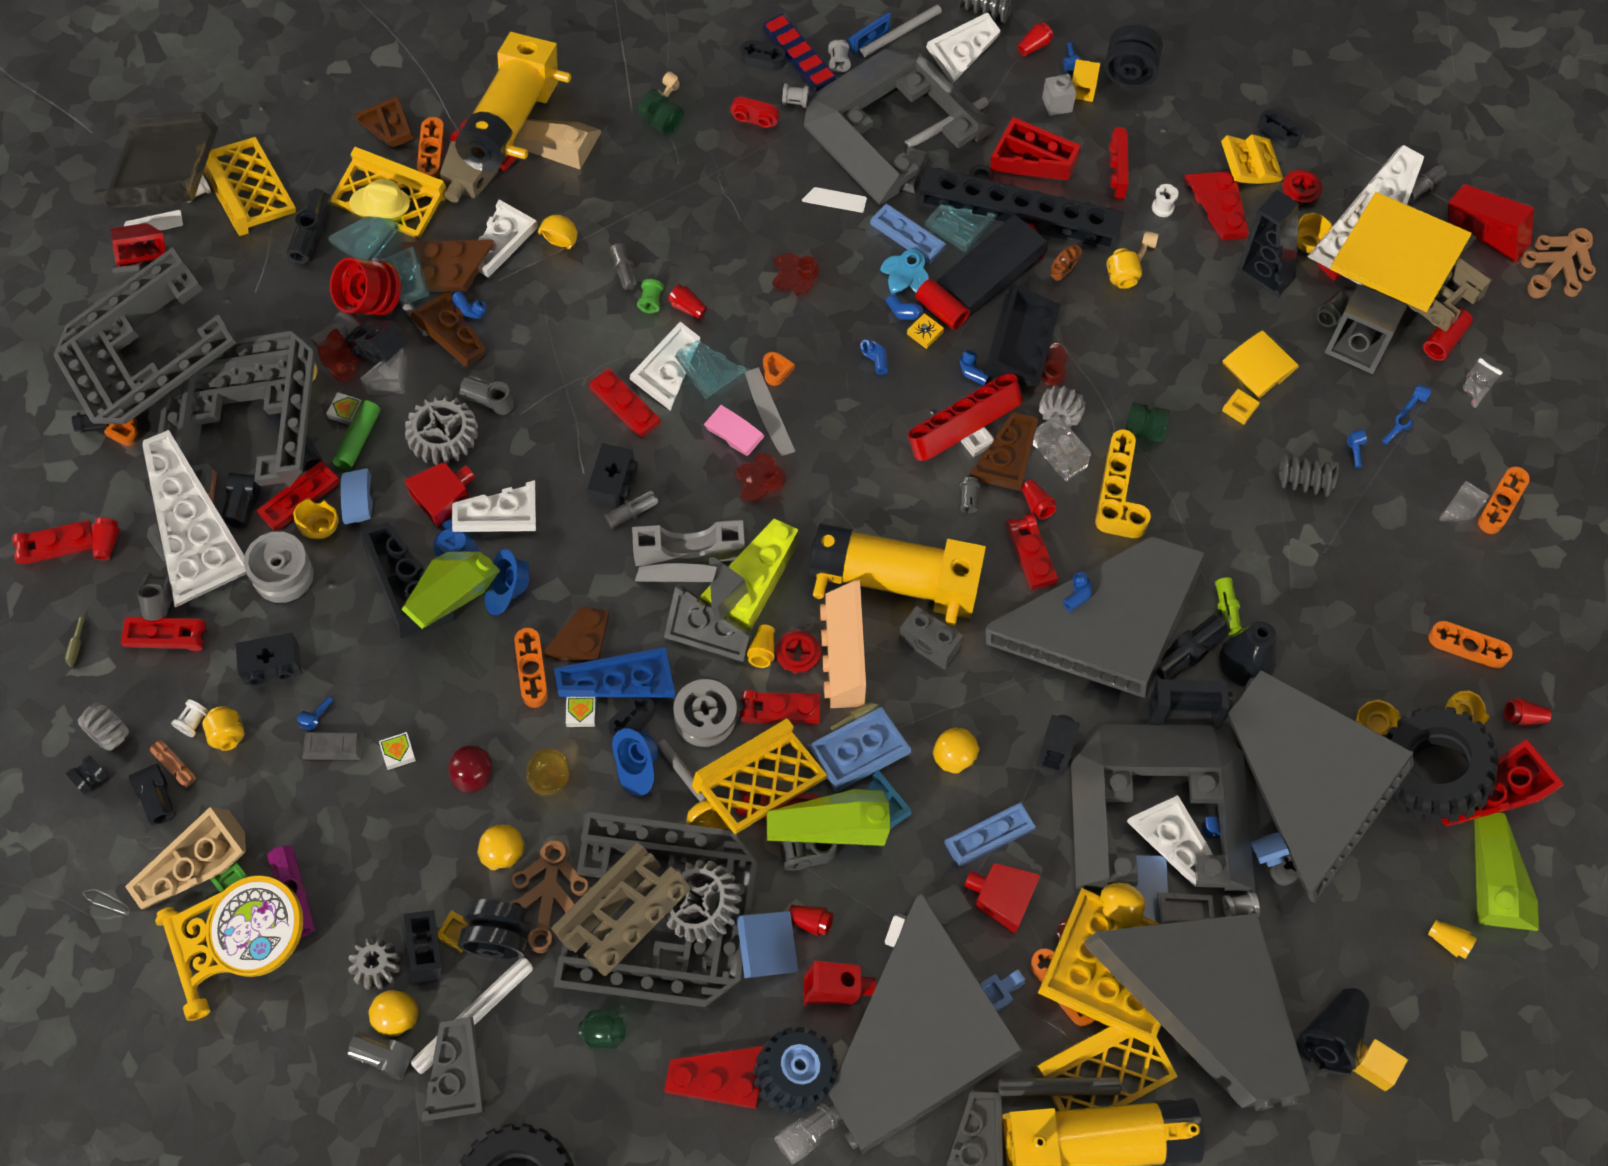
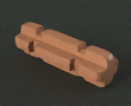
M162 740L157 741L150 747L152 754L184 788H188L196 781V776Z

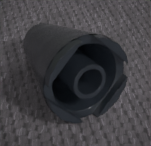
M1263 621L1254 622L1225 642L1220 651L1221 669L1230 681L1239 686H1246L1247 682L1252 677L1255 678L1261 670L1272 676L1276 667V632L1269 623Z
M1356 988L1343 989L1300 1034L1297 1044L1299 1051L1309 1062H1311L1312 1058L1321 1063L1319 1069L1334 1075L1347 1076L1351 1074L1352 1070L1355 1071L1359 1063L1370 1002L1366 995Z

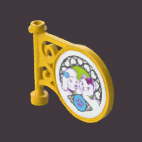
M251 876L233 883L223 892L181 913L175 911L174 907L164 908L157 912L156 925L164 926L188 1002L183 1006L186 1020H198L211 1012L207 999H200L197 991L198 985L208 977L219 973H233L244 977L265 975L279 968L293 954L303 930V912L299 899L287 885L271 877ZM211 908L207 922L203 919L195 918L188 923L187 932L194 936L197 934L195 928L200 926L199 935L192 939L189 938L185 933L187 922L194 916ZM204 952L206 954L205 963H203L204 959L201 957H196L193 960L194 969L199 971L193 976L190 969V962L194 956Z

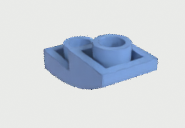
M368 468L342 473L341 510L344 524L371 519L373 500L369 494L371 474Z
M1279 832L1251 841L1252 849L1256 853L1259 864L1266 862L1267 866L1271 867L1285 862L1283 856L1290 854Z

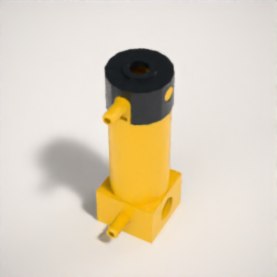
M514 32L508 34L497 53L499 70L473 114L468 118L456 138L455 147L464 162L480 171L490 172L497 170L507 155L521 159L527 158V149L513 146L516 136L537 101L547 103L558 81L569 83L571 80L570 73L558 70L557 43Z
M820 523L816 536L813 539L809 559V577L816 579L813 596L817 599L824 597L827 581L838 584L860 581V586L935 601L933 612L946 614L945 623L953 626L956 624L957 617L967 619L972 617L986 546L947 539L945 549Z
M1192 1098L1055 1111V1108L1015 1111L1002 1115L1006 1166H1172L1182 1163H1201L1204 1157L1205 1141L1202 1119L1198 1105Z

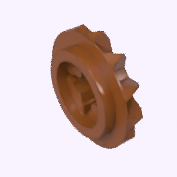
M1078 244L1067 246L1054 260L1050 276L1056 281L1065 278L1080 260L1082 249Z

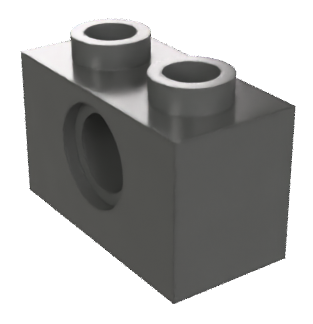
M918 606L913 609L900 627L899 641L946 670L961 649L963 635Z

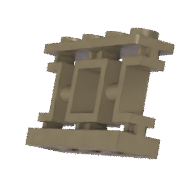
M1458 258L1438 293L1446 301L1441 304L1434 300L1427 313L1411 305L1409 307L1427 318L1434 326L1447 331L1451 324L1457 321L1461 312L1454 305L1462 297L1472 304L1479 301L1485 296L1491 279L1461 258ZM1449 281L1459 288L1456 292L1446 286Z
M636 843L551 929L564 946L571 951L576 952L585 942L590 944L591 947L583 955L594 968H597L602 975L606 976L689 892L690 886L681 873L672 867H669L661 877L655 875L654 873L661 865L651 853L648 854L642 845ZM653 887H655V888L645 897V895H646ZM629 898L635 902L617 921L611 918ZM612 930V932L603 941H601Z

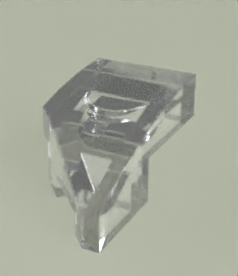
M1481 358L1466 376L1467 380L1462 386L1465 392L1471 394L1473 399L1470 403L1475 408L1503 373Z
M1466 481L1439 520L1444 522L1474 519L1490 495Z

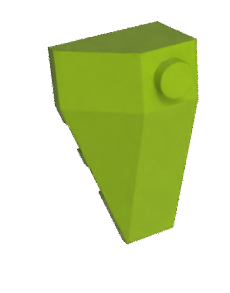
M446 552L431 561L402 610L423 629L485 593L500 572V569L493 564L490 558L481 552Z
M853 789L767 811V841L884 846L890 832L889 802L883 790Z
M1495 813L1474 819L1477 924L1538 931V900L1505 813Z

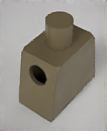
M451 141L440 173L441 179L447 187L444 195L449 201L454 203L459 201L462 194L476 198L496 175L498 169L488 172L471 167L457 153L456 142Z

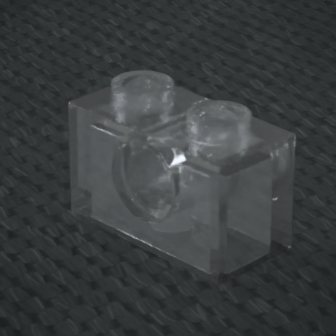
M1055 415L1036 428L1033 445L1066 482L1087 469L1091 452L1058 415Z

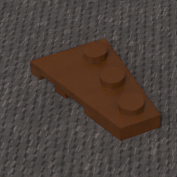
M447 291L413 310L410 319L462 365L467 367L484 357L486 349L473 328L466 324L463 319L464 314L459 307H455L452 302L453 297Z
M1012 412L997 433L990 447L985 450L978 464L969 473V477H975L980 482L1021 491L1039 418Z

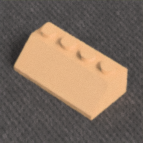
M853 581L826 593L825 604H820V620L826 621V629L821 630L822 646H827L828 655H823V672H829V681H824V698H830V708L861 707L865 704L866 674L860 581Z

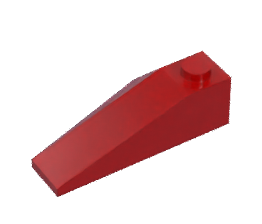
M1526 739L1498 757L1495 790L1492 796H1488L1487 804L1482 809L1476 806L1474 815L1466 818L1462 814L1457 822L1449 823L1448 818L1441 819V822L1447 827L1536 803L1563 787L1564 783Z

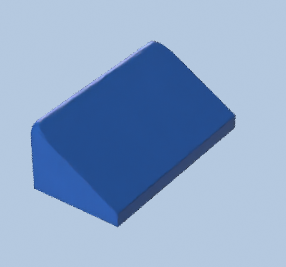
M888 12L848 38L846 41L849 43V51L855 54L862 47L890 31L891 14Z

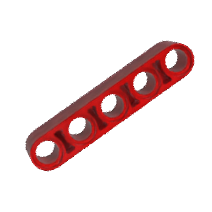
M1014 374L1002 375L909 430L907 436L915 459L924 461L933 458L1021 405L1023 396L1017 376Z

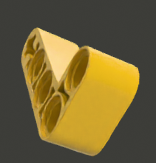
M1118 430L1113 434L1107 452L1095 524L1104 533L1128 538H1140L1146 532L1151 518L1150 512L1143 505L1125 502L1136 439L1130 431ZM1120 446L1123 447V453L1119 452ZM1113 468H1119L1122 471H1116ZM1109 491H1115L1118 494L1114 495L1111 494ZM1104 514H1110L1114 518H1108ZM1132 519L1139 520L1141 524L1134 523Z

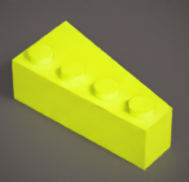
M773 519L728 566L744 578L748 592L726 616L750 632L798 546L799 529ZM709 586L699 598L710 605L711 587Z

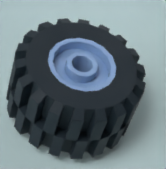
M792 1027L786 1028L782 1033H776L758 1054L755 1060L757 1064L753 1068V1075L758 1076L754 1081L755 1087L762 1088L759 1095L762 1099L767 1097L770 1100L768 1105L773 1109L778 1105L780 1106V1112L787 1113L790 1109H792V1114H799L803 1109L806 1112L817 1105L834 1086L832 1083L836 1080L837 1072L833 1070L838 1066L837 1059H831V1056L834 1054L832 1047L826 1048L824 1044L827 1040L823 1036L820 1040L816 1038L817 1032L810 1030L808 1033H805L804 1027H797L794 1032Z

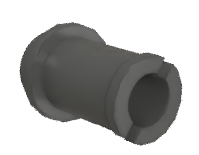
M965 477L959 484V488L962 490L960 510L966 513V508H968V513H975L978 511L977 499L981 484L978 483V479L975 477Z

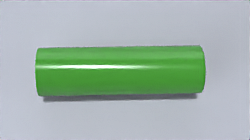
M368 400L361 401L332 459L334 465L344 470L352 469L381 411L377 404Z

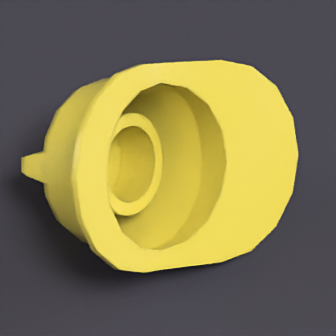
M378 179L359 189L351 196L349 202L351 210L357 215L389 219L405 214L410 205L408 195L400 190L394 181L389 179Z

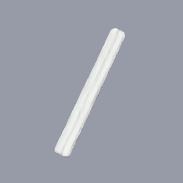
M524 957L517 960L456 1019L473 1017L475 1025L533 971L532 964ZM437 1036L410 1062L420 1074H423L434 1063L433 1056Z

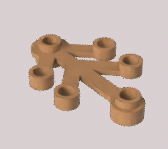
M1577 228L1571 231L1568 236L1560 237L1541 235L1534 244L1535 249L1539 252L1526 251L1521 258V264L1526 268H1533L1536 263L1554 262L1543 275H1535L1530 280L1527 290L1531 297L1541 298L1546 296L1551 288V281L1562 268L1567 282L1564 286V293L1570 297L1577 296L1582 289V284L1578 281L1577 275L1583 281H1589L1593 278L1596 269L1591 263L1588 252L1593 245V236L1589 230ZM1550 247H1567L1564 251L1547 252ZM1576 253L1581 264L1577 274L1572 259Z
M551 840L545 843L540 850V858L525 870L518 871L512 876L514 888L518 891H525L530 886V880L546 869L545 879L518 900L509 902L527 909L541 898L537 927L532 929L528 935L529 946L536 953H545L553 945V937L549 927L554 899L565 913L575 905L557 883L558 870L571 883V891L575 896L583 897L589 891L587 880L577 875V872L568 862L570 853L567 845L559 840ZM551 853H560V857L558 859H550ZM519 877L526 878V882L523 885L516 884V880ZM583 883L585 888L582 891H576L574 889L575 885ZM544 937L547 939L545 945H536L538 938Z

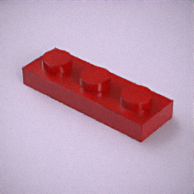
M609 368L589 382V389L640 439L661 424L660 418Z
M320 461L299 477L291 487H286L256 511L274 532H278L294 519L293 512L299 503L305 499H311L314 503L340 484L339 478Z

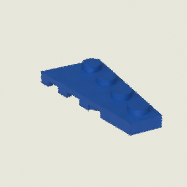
M666 647L554 668L559 697L676 698Z

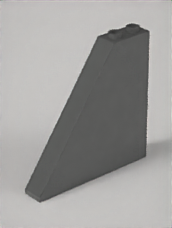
M1151 536L1086 571L1087 577L1091 580V597L1073 611L1069 612L1063 605V600L1073 594L1074 583L1071 579L989 623L986 627V645L1146 698L1202 572L1204 553L1191 547H1184L1171 543L1166 539H1158Z
M1261 670L1255 678L1252 677L1247 682L1245 692L1239 699L1233 701L1232 709L1228 710L1232 729L1275 825L1288 848L1289 856L1309 900L1315 903L1414 766L1413 752Z
M922 894L916 897L836 1080L833 1083L834 1086L829 1092V1097L832 1101L828 1105L830 1112L836 1122L843 1120L848 1129L844 1133L847 1141L853 1150L859 1147L862 1154L1021 1055V1048Z
M1257 913L1098 931L1084 941L1086 948L1242 1108L1254 1106L1256 1111H1262L1274 1107L1273 1103L1281 1102L1282 1107H1288L1301 1103L1300 1097L1310 1093Z

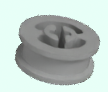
M711 679L695 680L685 685L677 694L673 707L674 723L679 735L685 741L699 747H711L724 742L732 734L737 721V705L733 693L724 684ZM717 702L723 706L726 712L723 720L718 724ZM692 703L694 725L685 717V711ZM702 711H707L708 715H703Z

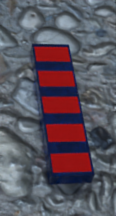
M783 13L763 23L765 33L776 45L785 50L787 59L815 92L837 79V76Z

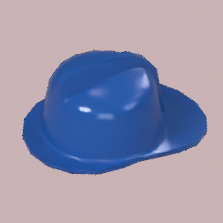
M508 549L501 550L493 562L500 569V572L492 581L485 594V606L491 615L503 613L511 599L517 598L528 587L529 563L516 559L513 552Z
M623 728L617 731L612 741L618 777L626 792L632 796L641 797L647 794L653 786L655 780L653 765L658 758V747L654 739L646 734L645 731L637 732L631 728Z

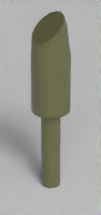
M79 617L74 638L70 639L66 651L65 661L71 668L75 664L82 641L79 638L85 620L84 617Z
M869 702L850 712V716L830 726V730L833 732L880 706Z

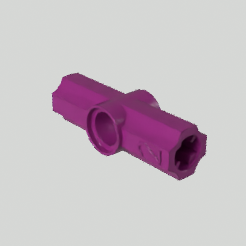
M291 845L274 848L271 852L267 853L273 878L284 883L289 888H298L295 894L299 899L303 912L301 937L310 935L316 929L307 899L308 891L302 881L294 847Z

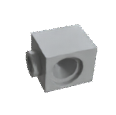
M1065 74L1046 78L1042 99L1048 115L1054 116L1072 112L1076 91L1070 75Z

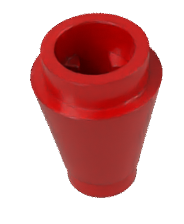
M1044 22L1035 24L1017 45L1019 52L1026 57L1028 54L1049 45L1051 39L1054 38L1053 32Z
M678 284L668 297L671 307L696 317L698 320L707 310V306L686 285L683 287Z
M1029 480L1022 485L1021 490L1031 513L1035 517L1044 520L1055 513L1057 509L1055 499L1035 480Z
M96 518L95 524L91 525L93 558L110 560V555L120 532L118 521L109 518Z
M1515 698L1514 700L1510 699L1507 701L1504 708V717L1507 722H1511L1514 726L1548 724L1551 719V710L1548 707L1521 698Z
M793 904L790 906L791 921L794 925L818 937L829 934L833 922V912L827 911L826 907L796 906Z

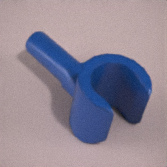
M1072 42L1067 44L1069 56L1063 59L1066 72L1074 71L1076 59L1079 60V55H1075Z
M1418 385L1410 401L1400 413L1407 415L1417 400L1426 403L1432 389L1424 385Z
M1400 413L1397 415L1396 425L1382 440V443L1387 445L1401 430H1410L1414 425L1413 419L1408 424L1401 425V420L1405 418L1406 414Z
M1364 430L1354 431L1347 438V444L1352 448L1354 454L1355 468L1362 467L1360 445H1364L1367 442Z
M328 697L313 713L302 711L297 718V721L300 723L299 727L306 730L316 729L319 717L334 702L333 699Z
M1207 817L1206 822H1202L1204 835L1208 838L1219 837V818Z

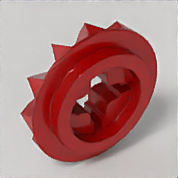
M1294 170L1284 177L1281 186L1284 190V195H1288L1294 201L1299 202L1300 206L1303 203L1311 205L1313 201L1319 199L1323 190L1321 180L1314 173L1306 170ZM1301 182L1303 188L1305 189L1303 193H1301L1300 189L1298 188Z
M792 631L785 634L776 646L777 662L782 665L784 670L787 669L794 674L798 672L807 673L811 668L816 667L821 655L817 639L804 631ZM798 644H801L802 653L806 655H801L800 659L796 661L795 655L790 652H795Z

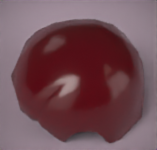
M478 746L459 748L451 756L448 766L449 778L453 786L462 792H476L486 787L493 770L492 760L488 752Z

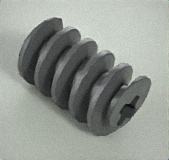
M961 0L960 8L965 4L967 11L974 7L976 14H979L982 10L983 14L988 12L990 15L992 13V19L997 20L1001 15V22L1005 23L1012 10L1014 0Z
M1284 454L1280 463L1278 478L1281 480V485L1284 489L1288 482H1292V489L1294 491L1299 484H1302L1304 493L1308 491L1310 486H1313L1314 495H1317L1320 489L1324 488L1325 497H1328L1335 488L1339 464L1335 465L1332 470L1330 462H1326L1321 468L1319 460H1315L1310 466L1308 458H1304L1299 463L1298 456H1293L1289 462L1288 455Z

